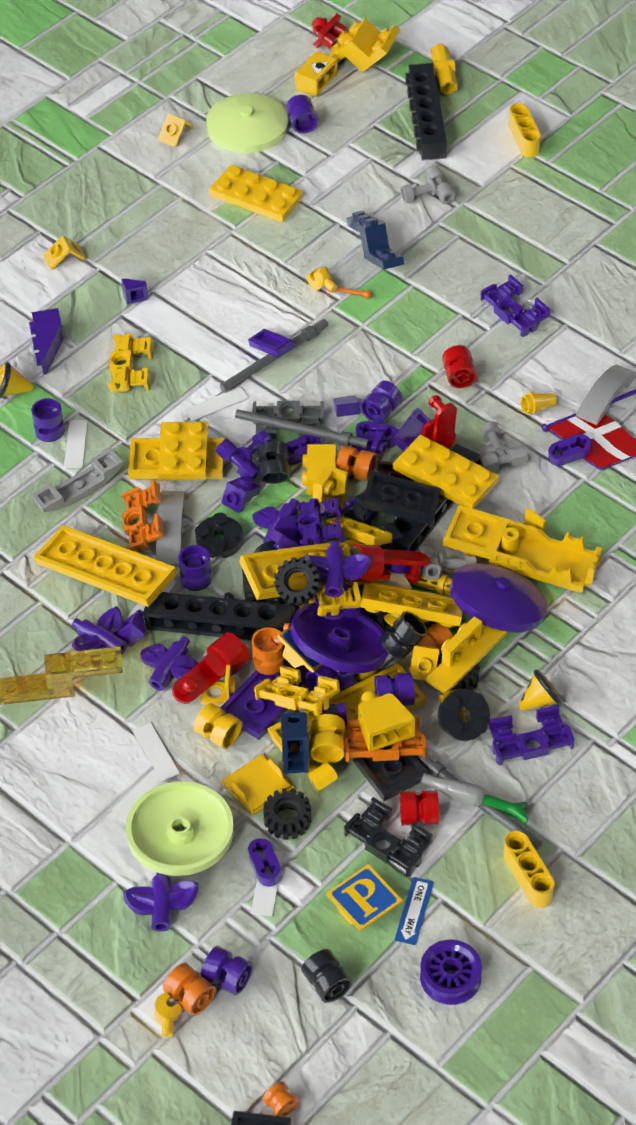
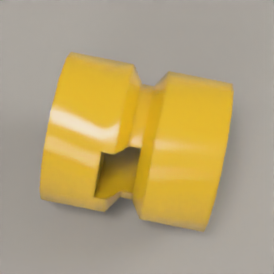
M213 703L205 705L194 722L195 732L206 739L211 738L214 744L224 750L230 748L236 742L243 727L241 720L230 713L225 714L223 709Z
M333 714L318 715L311 721L312 739L310 756L315 761L331 764L340 761L344 757L345 722L342 718Z

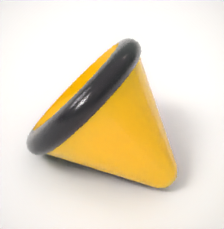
M6 361L2 364L0 368V398L33 390V384L20 374L10 362Z
M535 669L519 703V708L522 711L554 704H562L563 700L546 676L540 670Z

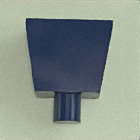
M291 709L287 713L281 714L283 774L308 773L310 771L307 713ZM291 744H300V751L292 752Z

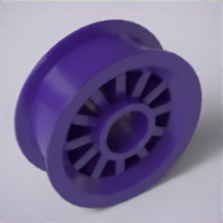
M450 939L436 942L424 952L420 963V982L423 990L431 999L446 1005H457L470 1000L477 993L481 984L482 962L474 948L462 941ZM452 970V971H455L456 973H454V974H449V973H446V971Z

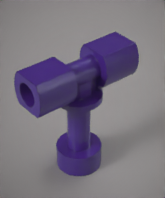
M259 431L252 437V443L248 447L237 448L226 438L217 446L215 452L225 462L231 460L239 468L237 473L241 477L245 476L253 480L257 477L260 470L252 462V455L258 451L259 445L270 442L272 439L267 432Z

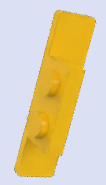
M475 616L468 623H463L457 634L452 638H448L442 645V663L427 677V683L442 693L447 694L507 635V632L483 625L482 621Z

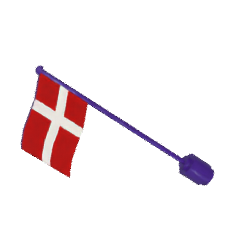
M636 389L615 397L610 404L635 395ZM575 413L548 425L544 423L541 427L542 431H549L561 440L578 434L588 436L591 440V453L583 459L599 470L607 469L636 457V439L607 415L597 425L576 417ZM580 443V444H577V446H580V448H584V447H585V446H582L581 443Z

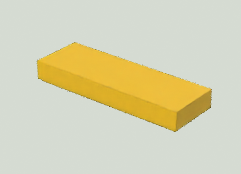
M344 516L340 519L335 517L324 521L325 527L332 525L333 522L340 521L345 537L368 545H382L392 542V534L390 532Z

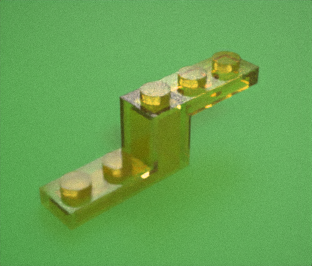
M121 647L44 655V674L0 678V705L75 697L74 678L123 673Z

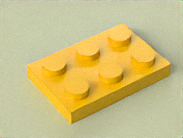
M161 422L158 466L159 481L206 480L208 422Z

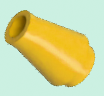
M527 392L521 396V409L525 414L533 415L549 407L556 406V396L554 393Z

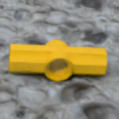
M438 43L431 48L435 78L438 81L440 92H443L445 95H452L457 90L454 59L450 58L448 47L444 46L443 43Z

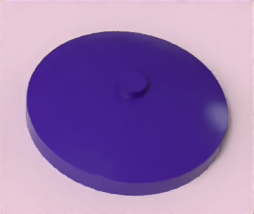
M489 563L464 565L457 569L450 583V594L456 605L469 617L473 618L475 616L482 621L483 625L506 632L533 630L542 623L547 612L546 599L534 583L521 574L499 565Z
M316 603L304 605L296 611L290 626L291 637L297 647L314 661L331 669L347 673L372 672L385 663L389 653L380 642V637L385 631L367 615L360 612L354 618L343 617L340 620H328L318 616L319 606Z

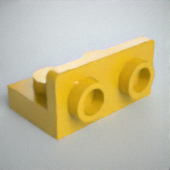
M326 464L314 481L313 498H317L320 504V502L337 497L341 508L345 506L348 473Z

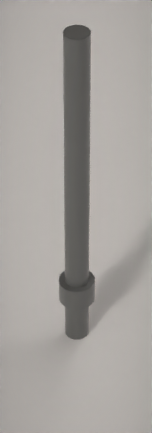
M322 319L313 326L309 325L302 329L299 335L292 338L294 346L296 347L304 341H310L315 338L318 332L328 327L327 320ZM267 354L220 384V389L223 392L228 391L278 358Z
M239 409L235 412V418L336 441L339 442V445H353L366 449L369 446V439L352 436V433L334 432Z
M415 755L420 763L428 769L430 775L459 780L446 770V766L439 761H433L428 756L423 759L422 755ZM484 804L477 806L511 832H523L529 838L535 850L539 849L542 845L540 839L501 810Z

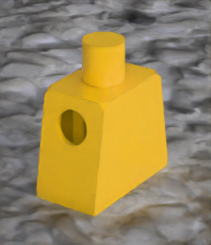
M367 691L362 695V703L358 705V722L369 752L415 736L414 716L393 694L388 693L377 697L374 691Z

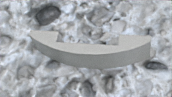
M613 365L608 368L584 398L576 413V417L597 425L607 413L608 405L623 387L628 388L635 380L636 372L620 365Z
M109 448L91 459L92 466L56 487L51 483L31 494V498L43 512H50L70 506L86 498L107 483L124 465L123 461Z
M161 491L158 515L163 519L165 536L156 540V560L179 567L178 556L180 551H182L181 537L185 491Z

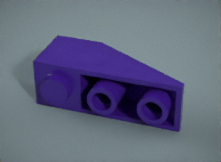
M58 308L32 312L33 321L29 322L30 333L36 336L32 337L34 351L39 350L38 353H35L37 366H42L43 375L48 373L63 341L62 324Z

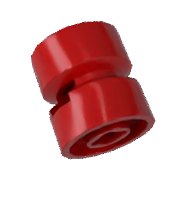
M456 345L444 351L442 362L450 386L459 389L471 386L477 379V372L469 348Z
M415 791L400 792L401 826H411L413 823L417 824L418 821H421L423 825H438V791H422L420 795H417Z

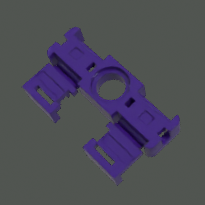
M510 274L508 275V281L498 286V288L496 284H492L481 290L480 300L485 299L494 307L493 312L507 325L512 323L520 330V336L525 337L528 335V331L534 332L536 330L537 323L550 317V308L539 298H536L532 309H525L523 312V307L512 299V296L516 294L519 296L523 293V284ZM505 308H511V309H513L514 311H513V312H505V311H503V309H505Z
M337 497L320 502V504L317 498L310 499L306 503L303 501L297 504L301 516H298V529L302 540H299L301 546L324 543L323 539L330 540V538H336L337 536L341 543L344 542V533L340 521L333 522L332 525L325 527L322 524L321 516L325 515L328 517L329 512L332 515L336 512L338 519L342 518L341 506Z
M559 705L537 709L536 720L538 723L541 722L543 727L540 730L518 735L516 733L513 734L511 730L513 728L512 715L489 720V729L493 737L492 752L494 755L496 754V763L502 765V760L520 756L524 760L549 755V750L570 746L572 750L575 739L570 726L562 722L559 714ZM529 741H537L540 744V746L536 749L529 748L526 745V743Z

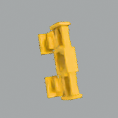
M127 333L125 336H121V334L114 335L113 340L116 347L115 351H111L109 368L112 375V382H108L110 391H129L130 386L144 385L145 390H149V369L142 368V370L135 371L132 369L133 355H139V353L147 354L148 360L152 359L153 343L151 337L133 339L131 333ZM121 360H126V361H127L125 364H122V365H117V364H116L117 362H119V361H121Z
M344 545L343 552L345 559L346 557L351 556L349 546ZM326 546L307 547L305 556L315 555V552H318L316 556L326 557V550L328 548ZM353 582L352 588H349L347 591L343 589V593L339 597L327 596L325 594V585L323 584L319 588L321 590L320 593L316 594L320 605L317 611L318 616H326L327 613H331L332 616L338 615L340 608H360L361 596L357 582Z
M285 666L280 667L281 675L271 683L270 679H265L254 687L256 700L260 698L275 701L277 706L295 711L298 708L314 712V716L320 715L322 709H328L330 707L329 699L340 692L339 680L319 676L318 686L314 687L315 691L311 690L309 693L307 688L294 685L301 682L300 670Z

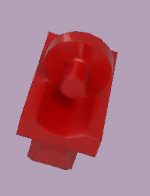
M336 13L329 22L326 18L316 17L312 21L313 32L318 33V39L314 42L313 46L319 48L321 45H324L328 49L334 46L337 41L336 37H339L342 32L347 30V27L340 23L341 15Z

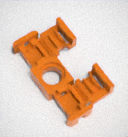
M154 479L151 480V487L145 490L136 487L121 495L127 503V511L122 513L124 532L130 538V546L125 548L139 553V550L143 552L150 548L148 543L165 536L163 519L158 514H154V521L149 525L147 511L143 508H148L149 504L161 502L160 485ZM140 517L136 524L131 525L134 519Z
M414 716V737L388 745L391 749H377L371 752L367 748L358 719H347L348 737L344 739L345 761L349 762V759L360 757L373 758V761L399 760V756L422 755L423 759H425L426 739L425 735L420 733V717Z

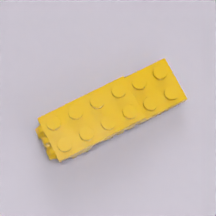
M458 505L443 539V546L489 559V564L499 565L513 570L522 576L579 593L583 592L585 586L588 587L593 584L596 568L599 567L601 562L602 548L596 546L595 551L586 549L584 536L574 538L567 532L563 540L559 541L547 536L540 528L537 529L530 525H523L520 522H513L510 519Z

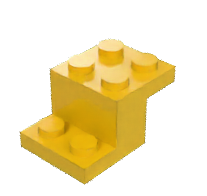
M366 18L359 23L356 21L349 28L348 32L344 31L337 38L339 42L330 50L331 56L337 58V63L346 57L363 73L387 54L400 29L394 24L391 28H385L380 32Z

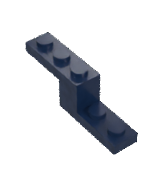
M357 211L352 213L351 217H346L347 226L360 233L365 259L383 270L405 265L403 256L389 247L384 222L365 213V211Z

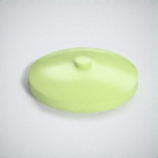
M254 93L236 94L226 97L212 106L206 117V128L210 139L218 146L233 152L253 153L269 149L284 138L288 130V115L285 108L271 97Z
M184 781L162 784L147 791L134 803L126 822L127 841L135 858L150 870L170 876L192 875L216 864L228 851L234 833L232 812L224 798L207 786Z

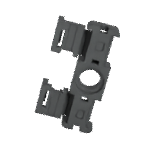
M254 401L252 413L321 428V424L324 423V402L321 401V406H300V401H277V406H257L256 401ZM289 408L294 410L295 414L291 417H286L282 414L283 410ZM254 423L256 425L255 434L259 431H265L270 435L271 439H277V431L274 430V427Z

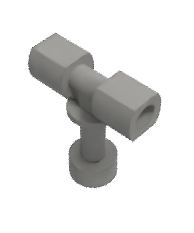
M439 165L427 168L428 184L413 188L410 184L400 187L404 203L414 201V196L428 192L432 196L437 194L442 204H450L455 198V193L450 184L444 183V174Z
M490 421L482 425L480 429L484 440L491 442L493 449L491 453L481 455L480 466L493 472L499 470V465L510 463L511 466L528 463V453L524 445L508 448L507 445L501 444L499 440L501 430L496 422Z
M424 544L418 547V552L424 553L431 558L430 564L422 567L424 577L429 580L439 579L442 568L459 569L464 565L477 563L476 556L465 555L463 560L443 558L442 553H438V556H436L433 547Z

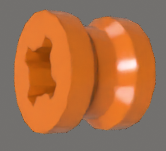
M280 1081L269 1088L262 1099L266 1106L273 1108L275 1116H288L299 1103V1098L295 1094H290L288 1091L289 1087L284 1081Z

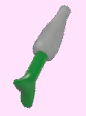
M426 773L423 774L422 784L438 789L455 800L474 807L484 804L510 813L524 824L528 822V815L525 811L527 802L511 803L487 795L481 787L471 783L435 777Z

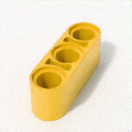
M521 103L511 105L509 109V128L524 156L535 157L540 152V132L526 105Z
M512 831L508 833L504 841L503 857L530 903L538 908L549 906L553 901L555 884L553 877L529 838L523 832Z

